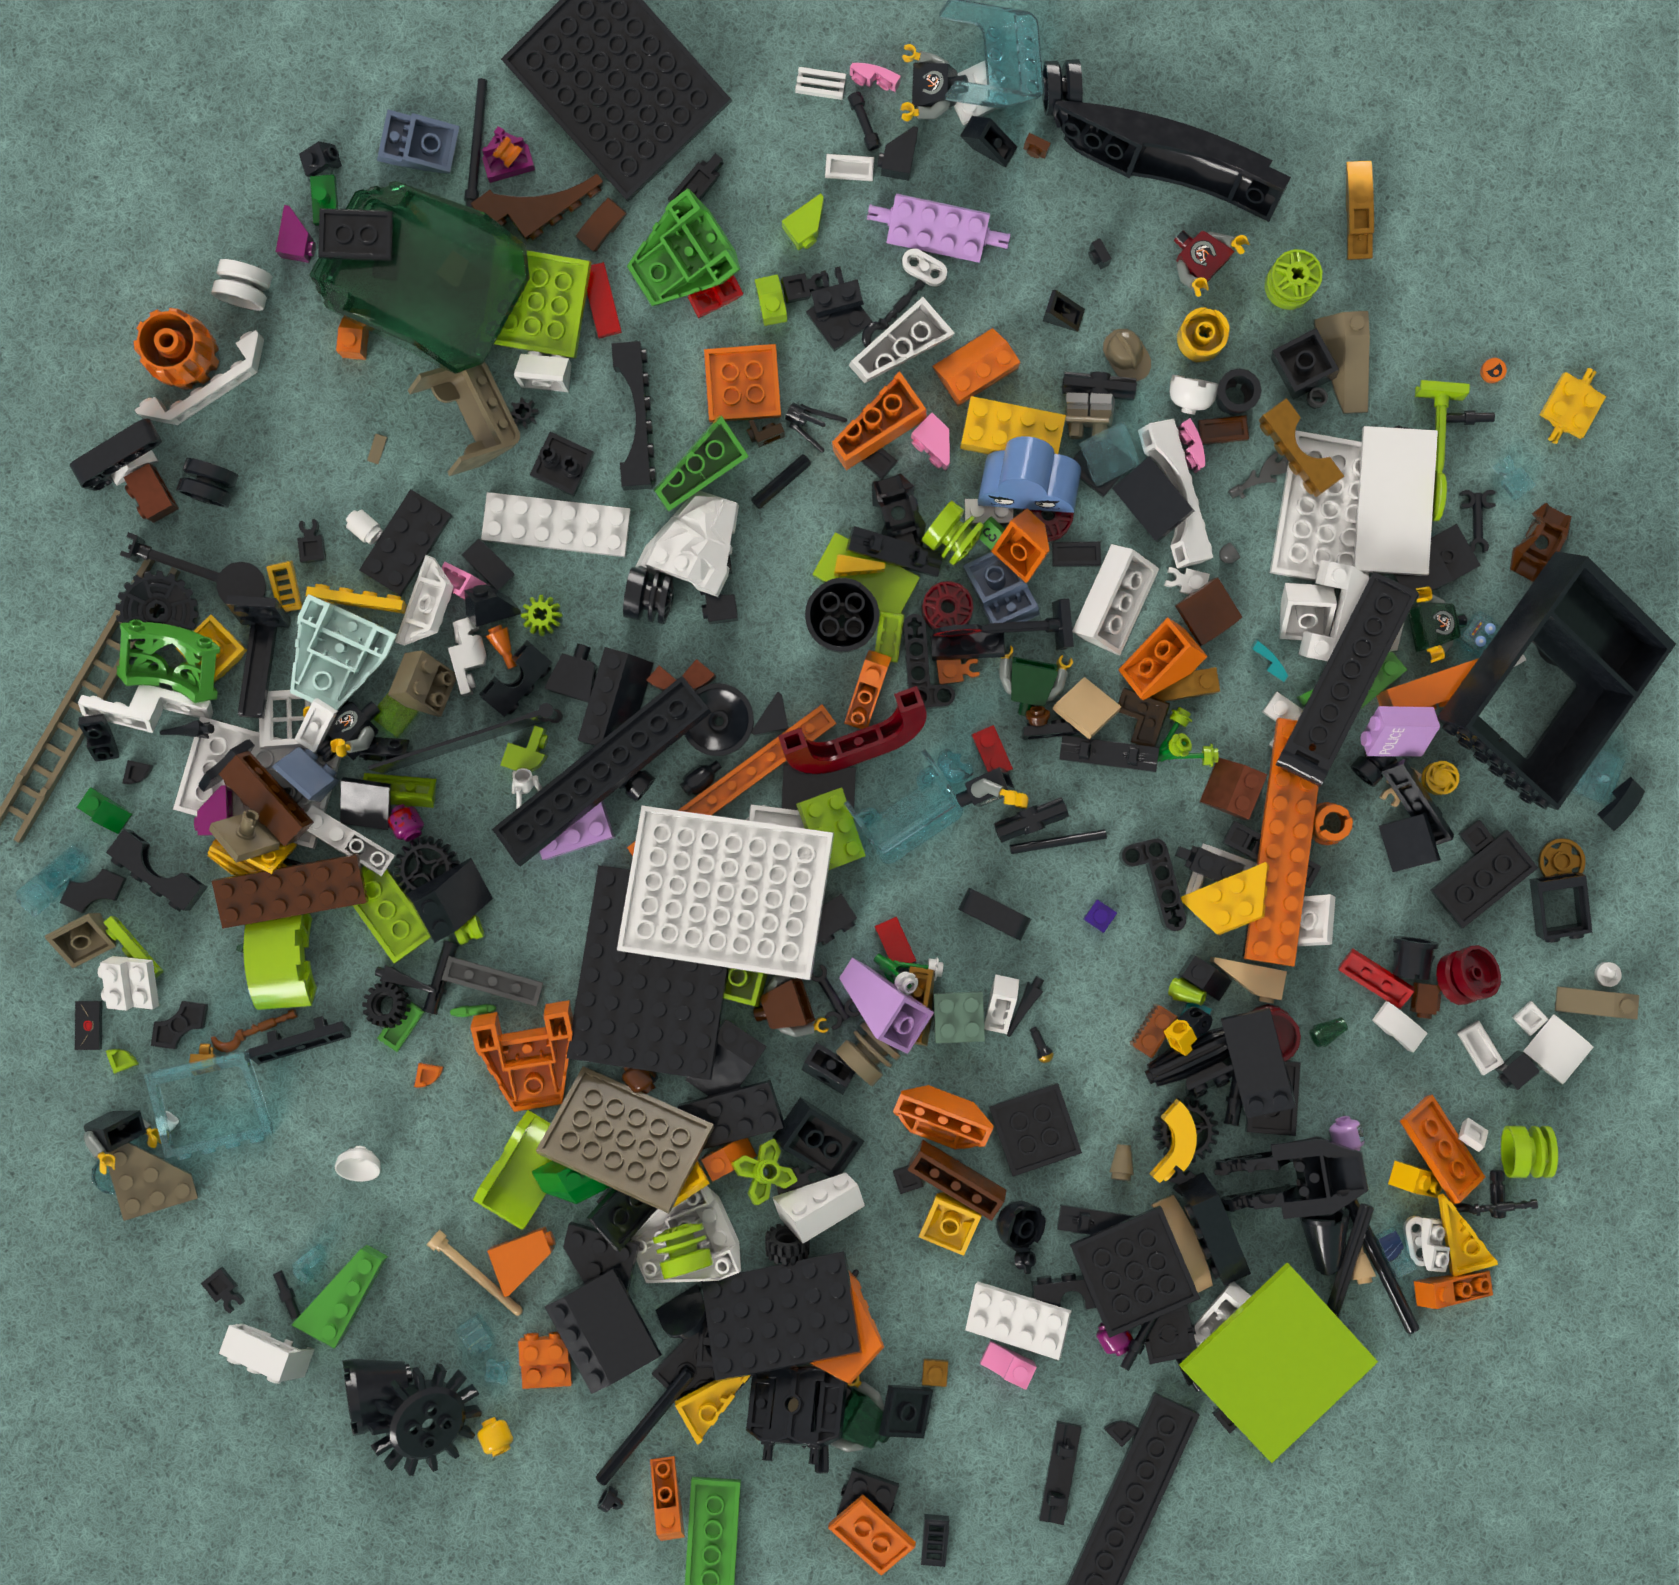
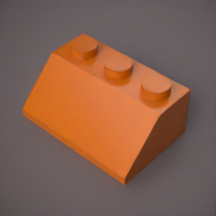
M992 328L939 361L932 368L956 405L960 406L968 401L971 396H976L1017 370L1020 360L1009 343Z

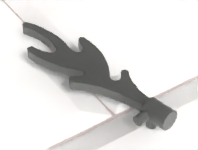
M1278 452L1274 453L1263 464L1258 478L1255 476L1256 470H1253L1249 478L1241 486L1238 484L1230 489L1228 493L1232 499L1237 496L1243 499L1246 497L1243 493L1244 489L1262 483H1275L1277 480L1271 478V475L1286 473L1288 459L1284 456L1280 462L1276 463L1275 459L1278 456Z

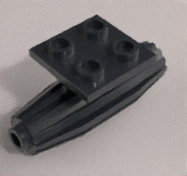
M1223 1027L1201 1034L1191 1045L1193 1050L1187 1056L1170 1048L1148 1063V1070L1144 1072L1149 1083H1155L1159 1087L1186 1079V1094L1188 1097L1194 1096L1195 1099L1207 1094V1089L1215 1085L1217 1088H1220L1230 1083L1229 1079L1233 1076V1067L1223 1063L1224 1060L1230 1057Z

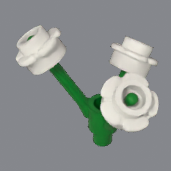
M880 953L873 960L880 966L879 969L884 972L887 980L892 982L897 990L906 995L916 990L918 979L915 978L916 976L913 973L902 972L899 974L897 972L899 968L910 969L911 966L931 969L935 971L934 981H936L937 977H942L943 962H939L938 957L936 959L929 958L927 965L892 961L889 957L885 958Z

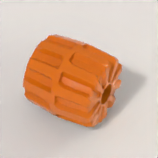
M170 307L169 311L161 312L157 309L150 312V317L144 322L140 321L136 328L138 330L137 340L133 341L134 350L141 357L140 363L146 370L164 384L171 387L174 385L183 390L192 389L195 383L199 382L204 385L210 380L208 376L210 371L217 370L219 360L215 353L219 351L216 340L204 324L180 309Z

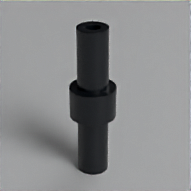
M1467 410L1464 413H1447L1446 423L1475 425L1476 422L1495 421L1494 412L1476 413L1475 410Z
M281 1270L273 1274L280 1291L278 1293L282 1303H285L293 1320L301 1314L294 1300V1297H296L292 1287L289 1288Z

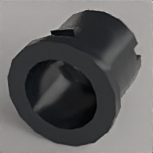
M1239 368L1227 372L1218 384L1217 406L1222 412L1232 416L1240 415L1250 410L1260 399L1262 391L1260 381L1249 370ZM1237 384H1240V390L1244 395L1243 404L1231 402L1226 396L1225 391L1229 388H1235Z
M1394 936L1393 942L1397 944L1396 951L1393 950L1394 965L1392 973L1410 979H1415V976H1417L1419 980H1429L1432 962L1435 958L1433 955L1434 949H1438L1439 943L1415 937Z

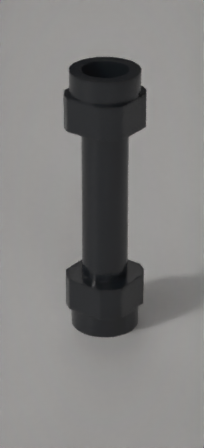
M861 92L850 94L847 97L851 110L856 112L865 135L864 143L868 151L880 148L879 136L873 132L864 109L865 101Z

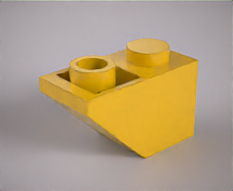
M1394 1161L1388 1182L1389 1185L1412 1193L1438 1198L1442 1187L1432 1171Z

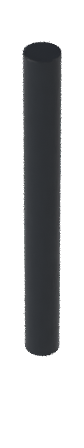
M1103 829L1011 844L1009 846L1011 854L1107 839L1106 830Z

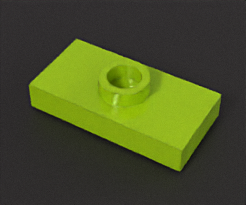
M880 611L875 652L892 657L890 662L898 663L905 614Z

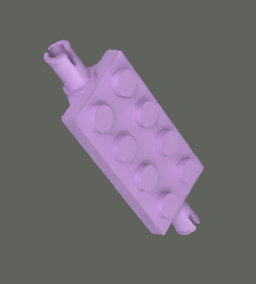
M901 194L895 195L894 205L891 209L869 205L867 220L887 223V226H889L886 242L888 244L919 249L980 263L983 246L986 247V244L1005 249L1008 248L1009 233L989 230L990 213Z

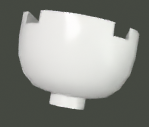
M1172 375L1169 392L1174 404L1182 407L1181 412L1195 415L1196 410H1206L1214 403L1218 394V384L1196 378Z

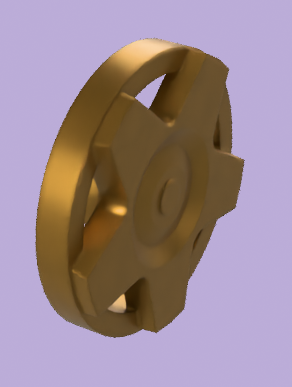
M1555 839L1548 842L1541 849L1538 858L1539 868L1544 877L1554 874L1571 873L1572 869L1579 867L1577 872L1583 873L1586 862L1581 847L1569 839ZM1556 843H1560L1557 849L1551 847ZM1572 847L1575 848L1578 855L1572 854ZM1544 857L1548 860V862H1547V864H1546L1545 866H1544Z

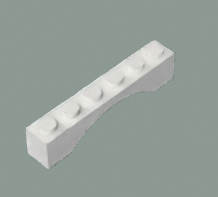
M1174 419L1149 423L1138 430L1144 454L1151 457L1195 510L1175 528L1170 546L1176 567L1178 569L1203 563L1213 558L1212 546L1208 540L1205 522L1199 509V500L1194 491L1192 476L1189 473L1185 459L1186 455L1179 438V430Z

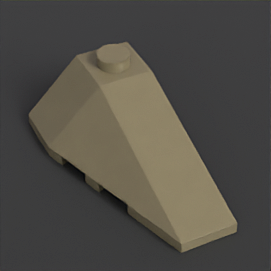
M1368 311L1342 312L1315 319L1314 327L1317 328L1339 368L1337 378L1331 381L1343 414L1367 413L1370 346Z

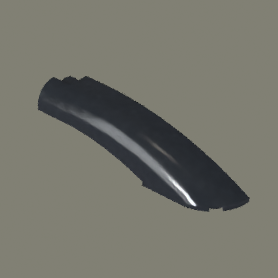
M1057 100L1054 106V120L1057 128H1061L1066 143L1082 156L1129 179L1131 176L1156 179L1204 192L1268 222L1272 218L1291 179L1290 176L1270 167L1273 160L1221 136L1178 121L1135 110L1093 103Z

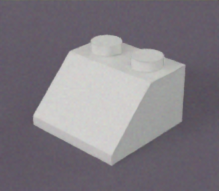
M529 351L528 354L520 355L514 377L521 388L569 392L572 364L569 358L552 354L549 357L542 356L540 352Z
M1285 583L1281 599L1279 639L1302 640L1304 631L1329 636L1337 605L1334 587Z

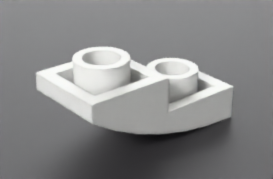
M1388 1001L1383 1004L1372 1019L1386 1034L1393 1036L1403 1047L1413 1053L1428 1034L1411 1018Z
M1423 1218L1422 1253L1428 1271L1446 1272L1449 1263L1450 1247L1442 1245L1445 1229L1442 1226L1441 1219Z

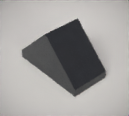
M1052 290L1043 322L1078 332L1085 309L1059 291Z
M776 693L752 729L751 734L754 736L789 729L781 693Z

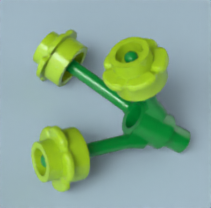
M1178 707L1177 710L1172 709L1169 719L1175 723L1165 740L1161 743V747H1159L1158 762H1164L1167 759L1202 758L1203 765L1213 767L1214 763H1218V748H1213V744L1210 743V746L1202 747V753H1189L1192 750L1190 739L1183 733L1178 735L1175 732L1179 725L1186 728L1189 722L1192 723V719L1189 718L1191 713L1181 707Z

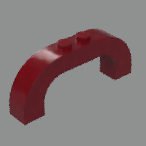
M915 686L894 694L897 708L888 719L826 742H813L805 737L802 728L779 735L781 747L788 764L794 769L805 773H829L902 747L922 730L926 722L927 713L918 687Z

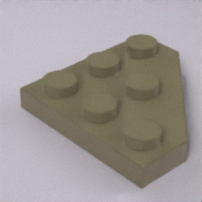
M129 1142L110 1153L106 1152V1154H111L115 1157V1170L111 1166H108L123 1221L198 1198L192 1173L170 1164L168 1161L139 1148L137 1145Z

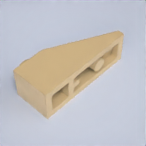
M1216 957L1210 958L1211 963L1250 993L1260 996L1259 1001L1274 1004V999L1282 1000L1287 971Z

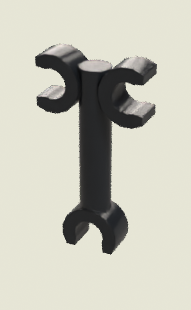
M1464 490L1459 493V496H1467L1469 498V503L1461 504L1460 508H1473V540L1469 544L1473 552H1475L1476 543L1481 544L1482 553L1487 552L1489 549L1488 542L1483 539L1482 507L1491 509L1496 506V503H1488L1486 501V496L1495 494L1494 490H1487L1483 493H1473L1470 490Z
M821 964L822 976L816 977L812 972L811 979L820 984L835 1011H830L825 1015L826 1019L830 1016L837 1017L838 1022L831 1027L835 1030L849 1017H857L861 1013L859 1010L856 1012L849 1010V1005L854 1003L852 999H849L844 1007L826 977V967Z

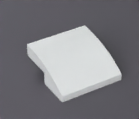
M1553 1014L1523 1052L1542 1067V1070L1563 1085L1594 1047Z

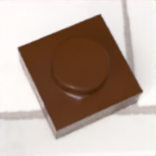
M1029 133L1023 149L1027 150V154L1033 158L1041 157L1045 159L1051 143Z

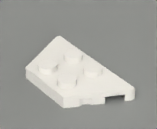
M425 555L395 640L398 644L405 646L438 633L439 627L443 622V616L451 599L454 586L433 557Z

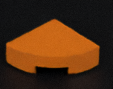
M418 1063L414 1087L421 1088L434 1083L442 1074L444 1067Z

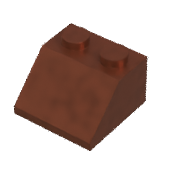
M1218 758V763H1215L1199 802L1239 819L1249 820L1268 774L1240 763Z

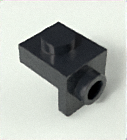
M318 141L299 153L307 177L316 176L328 167L338 169L342 166L339 152L334 144Z

